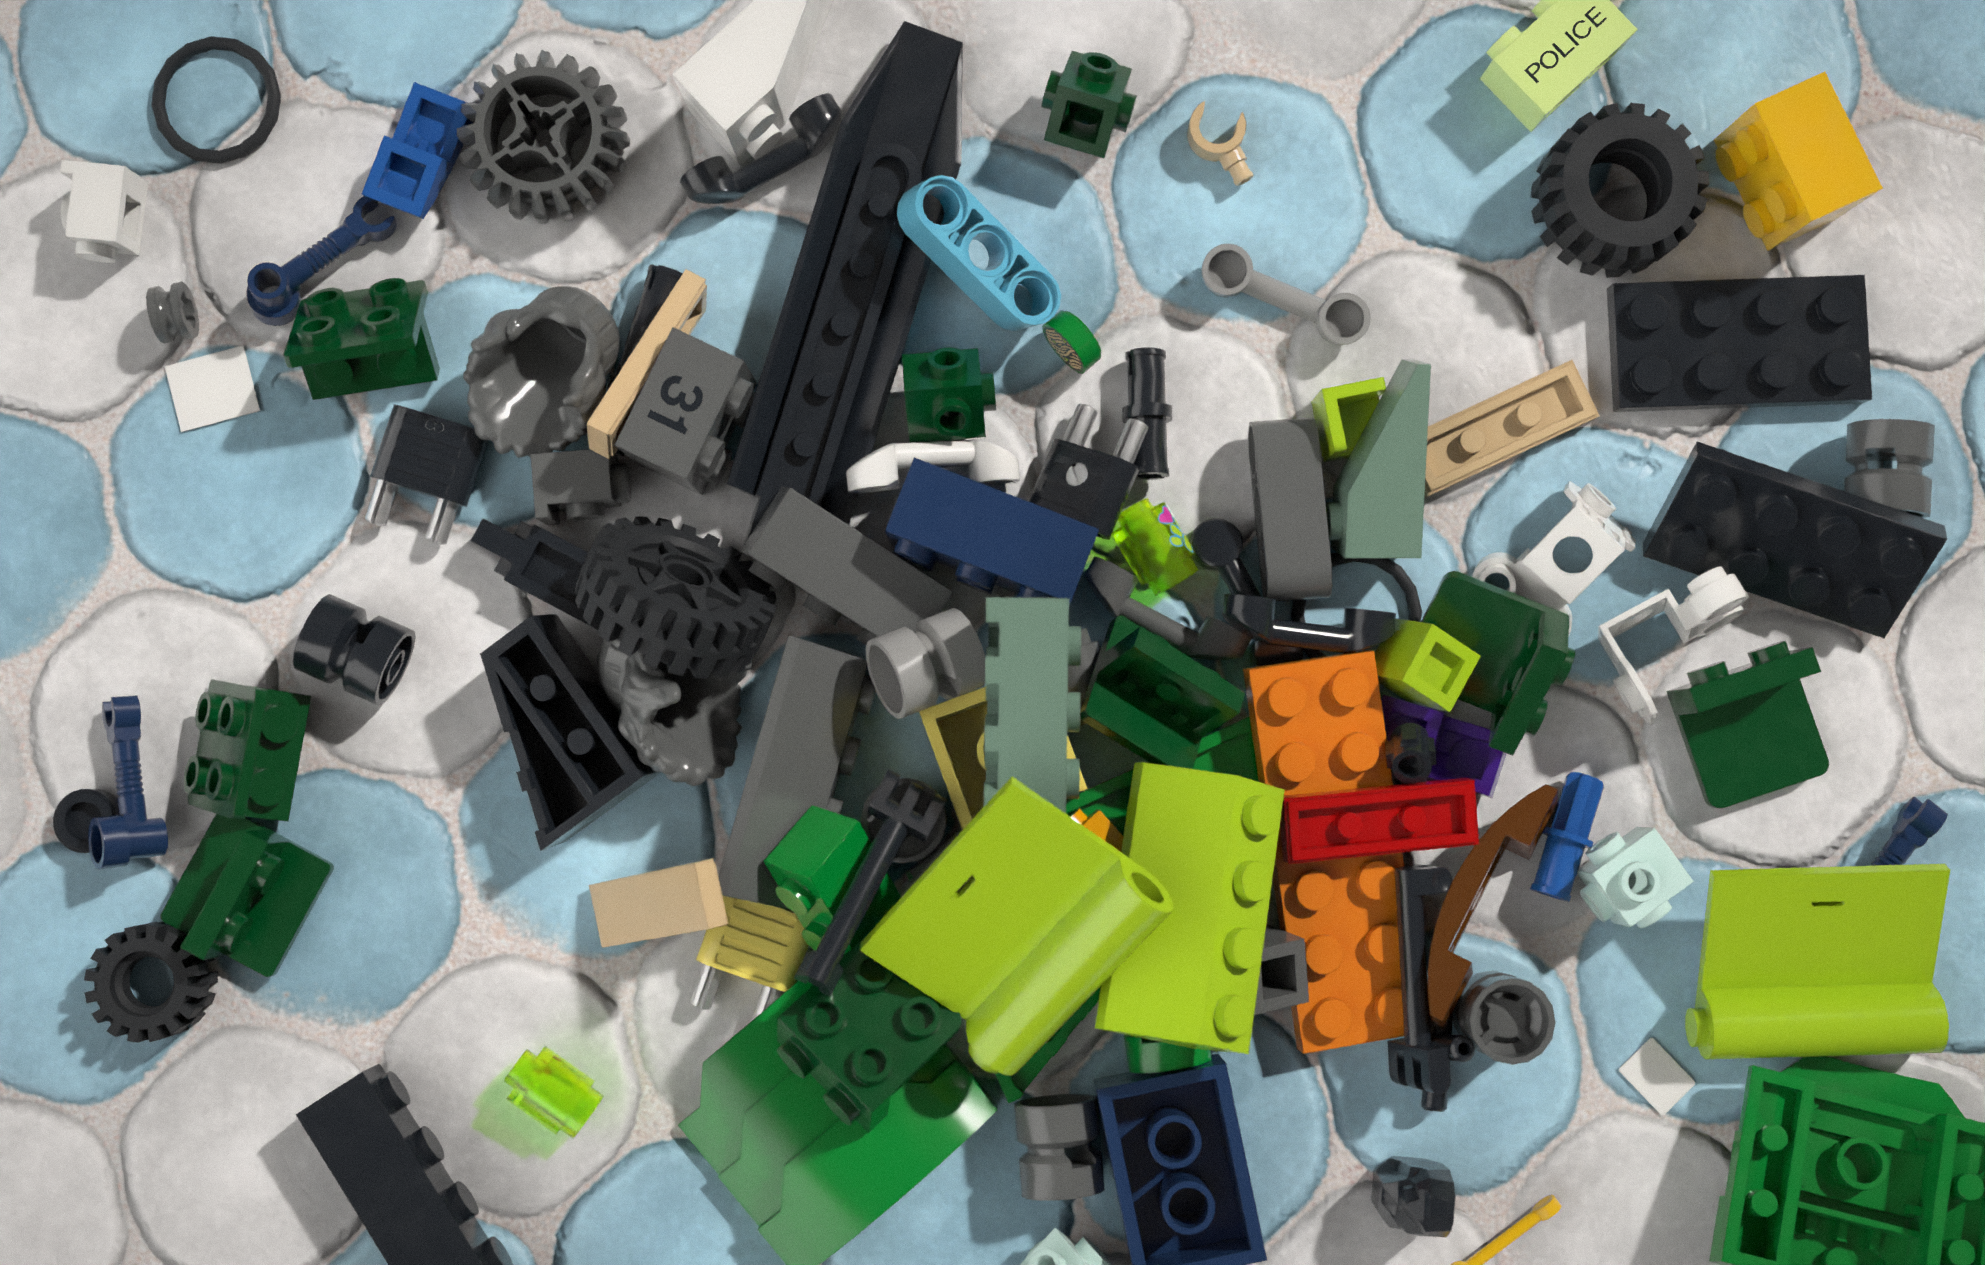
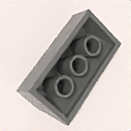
M788 635L718 876L723 896L789 909L778 898L775 892L778 885L763 861L812 805L841 815L844 801L833 797L840 773L851 776L856 764L861 745V739L851 737L858 712L869 715L876 694L869 675L866 659Z

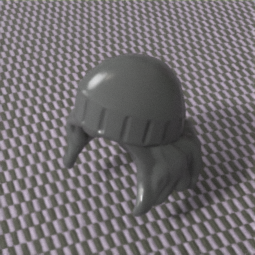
M558 286L546 289L530 304L521 309H510L495 314L487 323L484 332L471 342L473 350L468 356L467 369L463 373V378L469 385L467 403L470 409L468 418L469 422L474 425L476 435L482 440L493 441L495 450L498 453L505 454L512 449L517 458L527 455L531 458V454L552 453L553 450L564 451L572 442H577L582 435L587 434V422L606 394L605 376L613 368L620 346V337L615 320L599 299L577 287Z
M618 639L610 642L604 640L597 655L596 671L598 681L612 707L621 714L618 722L619 731L636 748L640 762L650 766L655 772L664 773L673 782H686L691 786L701 785L707 778H721L725 774V768L731 767L736 758L735 751L738 747L736 736L742 729V726L736 720L741 713V707L739 706L741 687L738 683L746 676L747 670L751 669L752 662L750 665L747 664L746 668L738 674L731 671L729 677L717 678L711 672L708 679L694 678L689 668L686 669L683 676L669 673L667 664L659 662L657 668L643 664L645 655L639 652L629 657L618 650L621 642Z

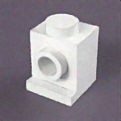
M61 160L60 173L72 180L71 191L64 196L62 201L61 220L66 229L65 237L76 243L75 256L105 263L115 262L116 254L139 256L148 182L126 166Z

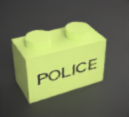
M1541 0L1532 10V13L1538 18L1522 33L1515 25L1512 26L1486 52L1492 59V62L1480 80L1530 132L1618 53L1638 30L1610 0Z

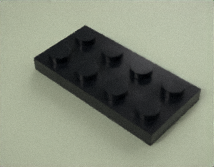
M1865 275L1613 283L1607 288L1613 412L1863 404L1872 400Z
M1697 441L1643 541V557L1699 576L1713 568L1722 566L1727 575L1735 574L1746 592L1885 639L1947 541L1945 526Z

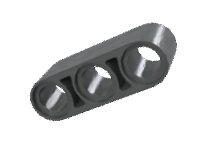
M1314 417L1249 422V463L1263 597L1276 599V601L1330 598L1332 593V565L1316 420Z

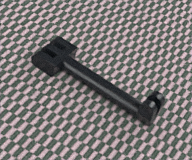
M891 770L887 771L867 810L868 814L884 822L815 951L807 952L794 977L804 984L809 982L819 987L818 991L830 997L844 971L839 963L906 835L909 834L925 843L948 800L935 794L926 806L925 815L917 813L913 808L924 787L913 781L901 803L890 799L889 797L897 789L901 776Z
M1421 864L1407 865L1394 869L1404 1038L1387 1041L1389 1075L1396 1084L1426 1090L1435 1094H1444L1451 1084L1449 1046L1431 1043L1422 895L1445 893L1451 886L1452 876L1449 870L1444 867Z

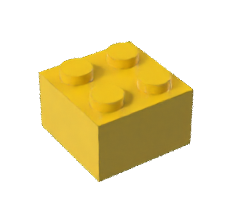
M1825 71L1753 104L1713 140L1717 147L1715 152L1717 165L1722 175L1729 182L1735 183L1744 202L1743 216L1746 225L1755 237L1762 239L1767 251L1836 220L1883 189Z

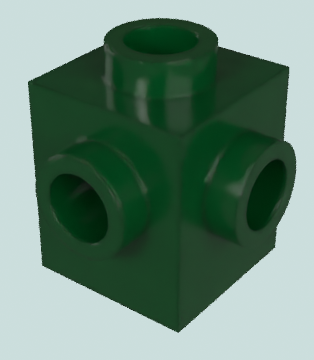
M1071 51L1063 73L1052 70L1046 85L1041 107L1051 110L1044 141L1105 158L1114 130L1126 133L1137 95L1126 92L1132 68L1119 65L1113 58L1102 53L1088 52L1082 54Z
M945 347L933 352L902 354L909 443L960 441L969 438L986 437L984 412L996 411L993 372H980L978 348L960 350L953 347Z

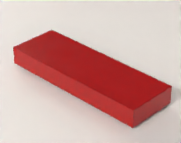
M1457 778L1412 784L1285 795L1280 820L1283 861L1288 864L1479 845L1475 780Z

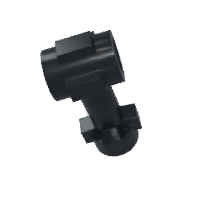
M1415 723L1399 725L1393 730L1390 740L1385 742L1387 768L1392 769L1393 774L1400 780L1401 784L1427 782L1426 778L1429 776L1432 766L1437 763L1434 738L1429 737L1425 728Z

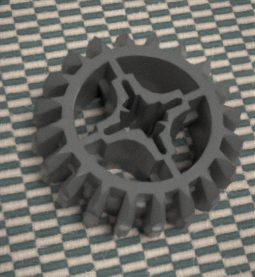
M541 50L537 57L536 66L531 67L523 54L516 53L514 57L516 71L507 74L502 66L493 64L491 71L497 82L491 88L483 82L474 81L473 90L482 100L481 103L461 104V112L474 124L457 128L458 139L463 144L470 146L460 153V161L467 169H475L470 177V182L478 191L488 190L487 200L496 209L509 203V213L515 219L522 220L532 207L534 218L538 223L547 224L551 217L552 207H556L565 221H572L574 210L571 203L580 200L587 210H594L596 202L590 192L597 186L602 192L610 194L613 193L615 188L605 172L607 170L613 172L625 171L626 162L613 151L623 150L630 146V137L627 132L617 129L626 123L628 118L623 107L612 106L617 99V94L610 84L599 86L601 77L592 66L579 72V65L576 59L567 54L555 67L551 54L548 51ZM553 94L565 96L574 101L568 105L561 101L552 107H540L533 104L529 99L540 95ZM513 110L516 116L515 129L507 139L502 141L504 148L497 152L500 129L507 116ZM534 118L542 130L548 129L553 139L551 143L559 154L558 157H553L546 146L541 147L539 145L538 139L535 136L537 132L530 124V119ZM592 122L589 147L582 160L575 167L571 159V149L574 142L585 134L583 127ZM547 167L554 170L559 175V178L545 182H528L517 179L512 175L520 170L526 174L535 168Z

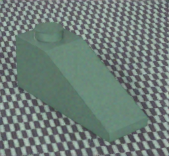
M1401 359L1386 387V391L1380 398L1333 486V502L1325 503L1331 549L1344 558L1422 557L1431 364L1415 359Z

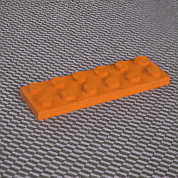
M1365 650L1243 669L1259 782L1284 789V796L1393 785L1391 769L1387 768L1385 742L1387 738L1374 651ZM1279 828L1273 872L1279 926L1281 930L1302 937L1305 940L1309 1002L1291 1006L1297 1049L1306 1054L1403 1037L1404 1025L1394 872L1395 868L1404 866L1403 852L1288 864L1283 861L1281 829Z

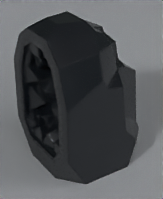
M1391 1156L1373 1170L1371 1201L1388 1227L1401 1229L1407 1234L1418 1236L1447 1237L1454 1223L1456 1199L1450 1169L1442 1163L1424 1158Z

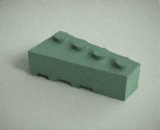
M986 597V622H988L989 635L985 655L987 714L985 715L984 736L986 768L984 806L1012 776L1066 814V799H1079L1080 759H1067V732H1080V692H1068V666H1081V626H1069V598Z

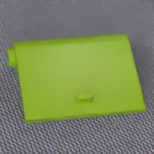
M1011 776L860 943V951L951 1011L959 1012L961 1017L966 1020L969 1053L979 1067L992 1074L999 1072L1003 1075H1013L1027 1063L1173 912L1174 904L1165 887L1146 869ZM973 875V877L966 883V885L960 891H958L962 887V885Z
M1946 864L1710 870L1695 1008H1688L1685 1016V1030L1689 1045L1691 1047H1698L1704 1059L1942 1053L1948 1041L1949 1021L1945 1002L1933 984V976L1949 883V867Z

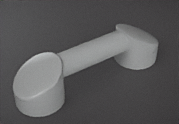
M1218 245L1209 251L1203 261L1201 270L1203 282L1208 290L1215 295L1227 298L1242 292L1314 322L1322 338L1331 344L1341 346L1352 344L1361 339L1369 328L1371 319L1369 308L1364 300L1357 295L1340 293L1328 300H1324L1253 270V263L1249 254L1238 245Z

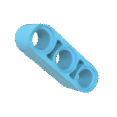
M939 175L919 183L903 194L898 202L897 209L900 227L994 323L1003 329L1017 331L1046 323L1055 316L1060 307L1061 293L1054 277L962 183L953 177ZM926 194L936 197L943 206L944 218L941 225L930 221L924 213L922 205ZM972 239L982 243L988 252L989 260L985 270L979 269L970 260L968 251ZM1018 284L1027 288L1032 296L1033 304L1029 315L1022 313L1015 305L1014 291Z

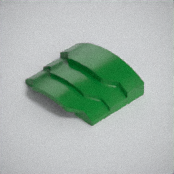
M801 981L795 983L703 1062L700 1106L680 1122L678 1126L718 1173V1178L759 1226L757 1230L786 1265H820L867 1228L939 1166L998 1110V1104L946 1043L890 1098L888 1115L870 1133L857 1121L850 1126L845 1124L828 1107L823 1099V1095L827 1091L809 1073L804 1079L800 1078L784 1063L777 1052V1049L781 1046L777 1041V1018L813 985L809 982L804 984Z
M1828 1056L1800 1057L1780 1072L1751 1065L1748 1067L1739 1129L1735 1131L1725 1196L1719 1197L1709 1261L1719 1265H1985V1123L1965 1118L1943 1087L1935 1082L1877 1070Z

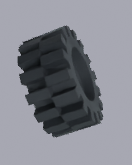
M153 922L124 928L125 931L113 933L104 941L108 945L103 948H97L90 958L98 962L97 966L85 971L84 981H94V990L84 992L86 1003L97 1001L100 1007L99 1010L92 1013L96 1022L109 1021L111 1023L107 1029L108 1033L115 1037L126 1034L128 1035L127 1041L139 1043L145 1040L152 1042L189 1029V1025L199 1022L206 1013L202 1011V1008L212 1004L216 993L209 992L208 990L209 984L218 982V971H208L207 963L214 961L215 958L202 960L180 948L187 934L171 925H165V922ZM148 956L164 961L170 967L174 977L172 993L160 1006H148L141 1003L135 998L130 988L132 969L141 959Z

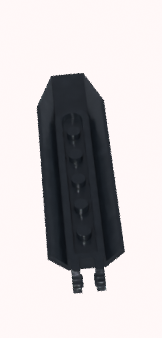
M907 21L902 23L840 123L726 485L758 498L746 534L745 543L781 486L792 488L846 524L850 523L859 493L848 492L846 472L853 464L872 452L931 263V259L900 227L897 217L898 202L905 192L919 183L939 175L957 179L962 158L963 42ZM926 194L922 205L924 213L930 221L941 225L944 218L943 206L936 197Z

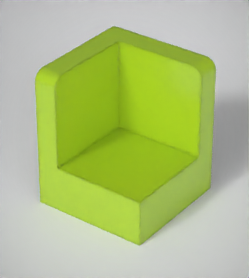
M1384 377L1324 388L1311 401L1318 428L1323 462L1349 458L1379 402V397L1386 391Z
M1403 619L1395 620L1393 636L1380 643L1375 651L1378 681L1381 685L1407 702L1451 712L1480 658L1479 654L1434 624Z

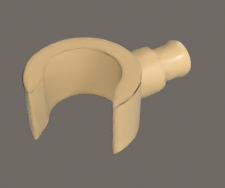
M1203 101L1195 108L1191 115L1187 129L1188 143L1194 153L1202 159L1214 162L1220 161L1225 172L1229 171L1234 184L1240 186L1253 178V173L1245 162L1247 157L1240 147L1246 132L1245 116L1242 112L1234 129L1233 137L1229 141L1221 144L1211 143L1202 136L1199 129L1205 101Z

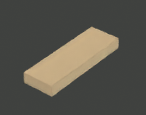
M685 269L587 422L589 449L607 459L615 455L618 450L615 443L672 327L691 335L705 313L707 298L706 279Z
M1573 360L1428 426L1424 497L1427 498L1599 417L1600 415Z
M714 858L589 885L602 948L728 925Z

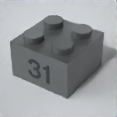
M672 327L615 446L634 463L703 495L708 483L716 486L720 483L730 464L733 452L726 449L736 426L743 429L745 427L757 382L744 360Z

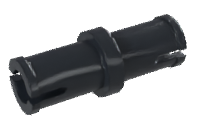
M1152 347L1135 348L1125 352L1128 375V405L1122 408L1123 423L1126 424L1127 420L1132 418L1140 420L1148 426L1147 433L1133 463L1139 468L1135 480L1164 479V477H1169L1166 423L1172 421V406L1166 404L1164 360L1166 359V351Z

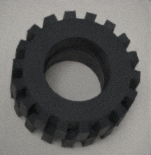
M1632 102L1622 113H1620L1617 103L1603 106L1595 116L1590 111L1579 118L1571 128L1566 130L1541 160L1536 170L1540 176L1532 183L1530 196L1531 198L1539 199V203L1531 210L1534 224L1545 222L1547 229L1540 235L1546 247L1556 242L1563 249L1556 258L1567 266L1576 258L1582 262L1580 272L1591 276L1601 268L1605 269L1606 278L1620 277L1628 270L1635 274L1645 270L1655 261H1659L1688 237L1697 226V223L1693 220L1704 212L1708 200L1698 194L1709 186V171L1697 170L1696 165L1705 158L1700 145L1690 149L1685 139L1692 133L1683 123L1676 130L1667 125L1666 123L1671 116L1667 112L1658 108L1651 116L1644 115L1645 104ZM1614 163L1627 168L1637 176L1644 187L1647 198V208L1643 220L1624 221L1608 215L1597 205L1589 187L1591 165Z

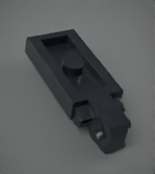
M482 518L470 541L501 557L494 571L504 576V581L589 625L583 618L585 610L578 609L576 603L577 594L575 593V586L588 552L536 524L532 527L521 521L515 533L512 534ZM593 625L591 627L599 630L600 625Z

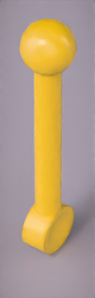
M1552 1194L1544 1197L1535 1204L1530 1213L1465 1262L1455 1261L1451 1265L1485 1264L1537 1223L1553 1217L1561 1209V1204Z

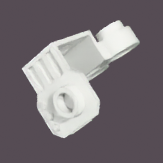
M1571 481L1565 485L1564 493L1573 503L1572 509L1532 550L1527 548L1517 559L1503 552L1488 554L1478 562L1472 576L1485 582L1486 577L1492 573L1505 575L1510 583L1507 591L1568 614L1569 635L1572 628V613L1567 603L1570 605L1625 549L1632 552L1636 545V540L1631 535L1632 532L1611 516L1616 508L1601 491L1589 483L1581 489ZM1566 537H1579L1590 545L1593 558L1585 570L1578 573H1567L1555 564L1553 550L1556 544Z
M1722 566L1713 568L1692 580L1687 585L1691 594L1680 605H1678L1670 590L1667 589L1599 625L1598 639L1619 673V677L1613 680L1619 695L1632 714L1638 712L1641 718L1644 717L1650 726L1656 723L1658 711L1632 665L1625 658L1614 640V637L1663 611L1683 643L1696 636L1701 637L1729 624L1744 612L1741 604L1749 596L1735 574L1727 575Z

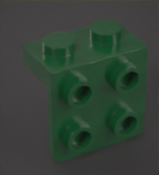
M1448 572L1443 576L1421 622L1434 624L1480 655L1458 700L1492 713L1489 747L1513 756L1524 734L1534 737L1538 732L1548 706V701L1544 700V697L1551 684L1561 686L1571 670L1575 658V650L1568 647L1569 615L1461 572Z
M1786 641L1770 644L1747 652L1751 662L1749 664L1731 670L1727 669L1725 661L1707 665L1687 672L1689 684L1666 691L1703 798L1708 806L1719 809L1726 808L1821 776L1827 772L1829 759L1800 680L1801 678L1821 672L1813 647L1789 651Z
M862 939L841 959L839 964L844 971L831 997L818 991L819 987L812 985L777 1018V1041L781 1044L777 1052L784 1063L796 1075L804 1079L810 1073L827 1091L823 1095V1099L840 1120L849 1126L857 1121L870 1133L888 1115L890 1098L958 1033L962 1017L959 1012L951 1011L861 952L860 943L863 941Z

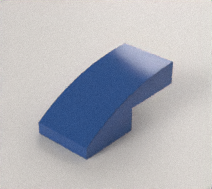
M414 82L393 138L384 135L362 195L424 219L442 190L464 145L457 137V128L473 124L461 112V104L467 102Z

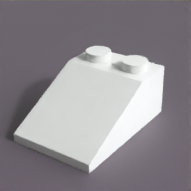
M754 0L672 74L689 112L739 166L751 155L754 159L764 156L780 140L782 136L780 129L787 122L833 0Z

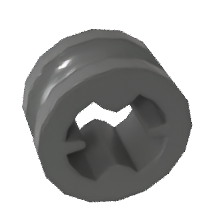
M184 282L173 283L170 291H164L160 286L150 287L147 290L146 306L152 329L160 342L164 344L173 342L176 334H182L186 339L198 336L199 317L197 307L190 289Z

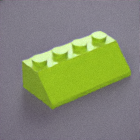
M1144 762L1134 763L1121 853L1146 869L1165 887L1171 896L1174 908L1173 912L1101 985L1095 1029L1193 1049L1249 1054L1284 789L1238 775Z

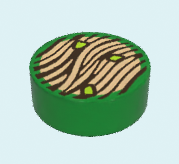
M1060 310L1053 318L1043 324V334L1052 349L1064 363L1077 373L1084 374L1101 359V348L1095 336L1071 312Z

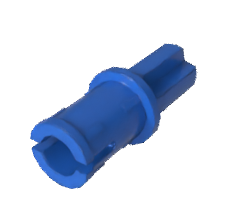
M1570 772L1566 776L1551 827H1545L1542 832L1547 836L1534 883H1531L1530 890L1570 902V894L1585 848H1591L1594 844L1588 838L1604 789L1603 782L1599 779L1579 772Z

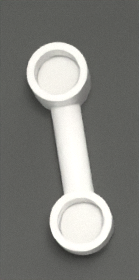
M977 439L891 443L863 457L846 472L849 493H874L898 489V469H910L914 457L938 467L968 465L969 479L987 486L1005 485L1020 481L1019 463L1011 452L995 444Z

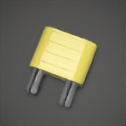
M723 896L728 925L708 929L705 932L696 958L703 965L690 1003L696 1008L699 1006L713 967L714 971L701 1009H711L725 971L763 985L751 1019L752 1021L765 1010L772 988L775 991L770 1005L797 982V979L794 977L806 956L809 945L802 937L801 932L804 927L794 911Z

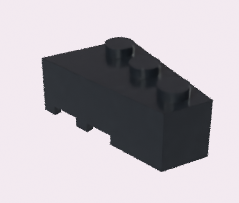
M557 614L528 617L480 653L503 731L510 734L521 770L516 773L522 792L527 791L539 830L535 831L540 851L566 842L661 773L653 771L650 766L640 762L636 748L620 733L618 722L621 714L610 704L599 684L597 671Z

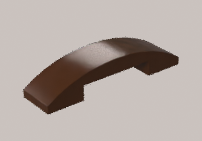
M1545 784L1509 808L1479 839V845L1473 847L1453 879L1443 901L1430 948L1428 999L1430 1016L1434 1026L1445 1030L1473 974L1472 962L1454 954V951L1505 850L1530 860L1543 834L1542 832L1557 806L1558 789Z

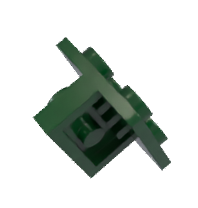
M389 278L376 282L367 289L343 292L339 288H326L318 290L301 300L283 356L288 368L302 367L313 400L438 380L440 367L424 317V308L428 295L425 281L406 282L401 278Z
M1119 615L1109 624L1080 709V719L1151 764L1193 769L1202 737L1240 713L1245 692L1221 678L1214 670L1204 667L1177 650L1164 638L1152 634L1126 617Z
M212 679L209 683L208 692H204L200 696L196 708L195 722L197 729L200 730L196 755H192L189 758L184 772V789L186 793H189L188 804L228 818L244 819L245 817L288 822L311 696Z
M216 814L160 917L163 922L187 934L180 947L202 960L226 955L265 977H271L276 975L332 874L334 865L330 861L248 817L234 819Z

